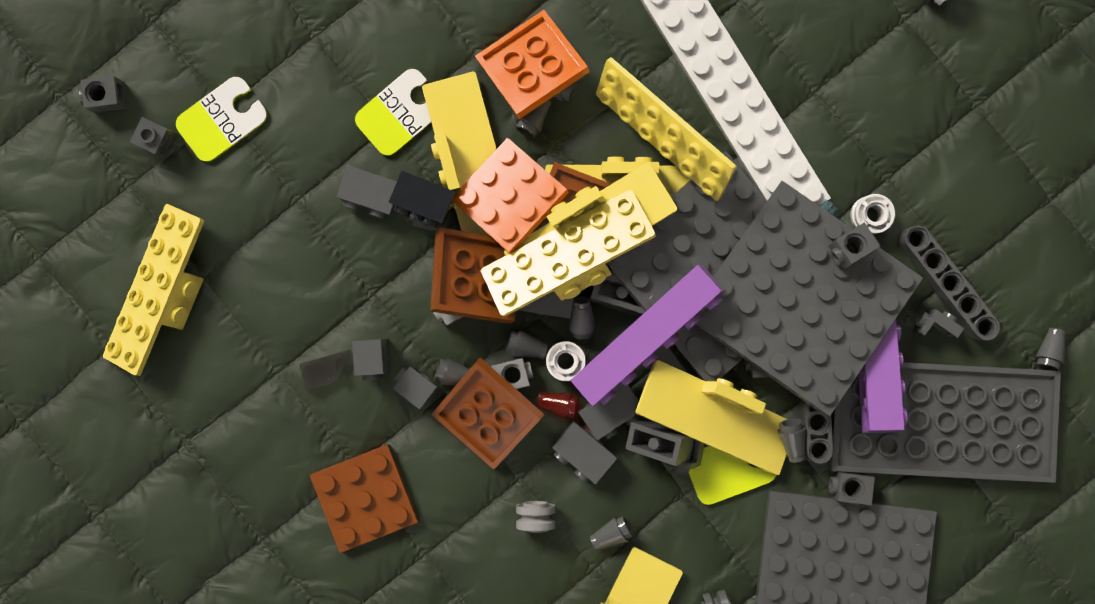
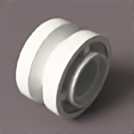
M871 194L860 198L854 203L850 218L854 227L865 222L871 233L877 234L887 230L892 225L895 218V209L887 197L880 194ZM870 207L874 208L878 213V218L875 222L871 221L867 216V211Z
M568 341L556 343L550 348L546 357L548 371L558 380L570 381L585 367V355L582 349L575 343ZM562 353H569L574 358L573 365L568 369L561 368L557 363L558 357Z

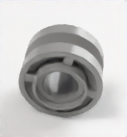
M526 501L516 505V513L522 516V518L516 520V529L528 533H543L555 529V520L550 518V515L555 513L554 504L545 501Z

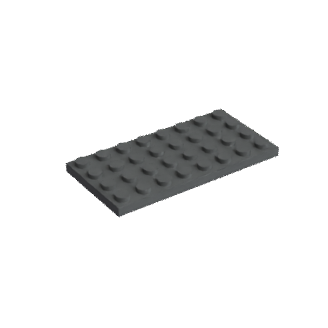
M903 362V367L900 369L901 380L905 383V395L902 397V403L908 417L904 430L891 433H862L858 375L832 412L833 453L830 458L829 467L831 471L1056 483L1061 371Z

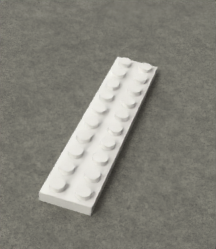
M640 0L754 185L764 198L768 200L779 183L784 181L817 205H821L831 199L709 1Z

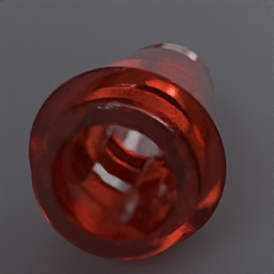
M539 392L537 408H541L566 420L568 417L575 418L579 397L573 396V392Z

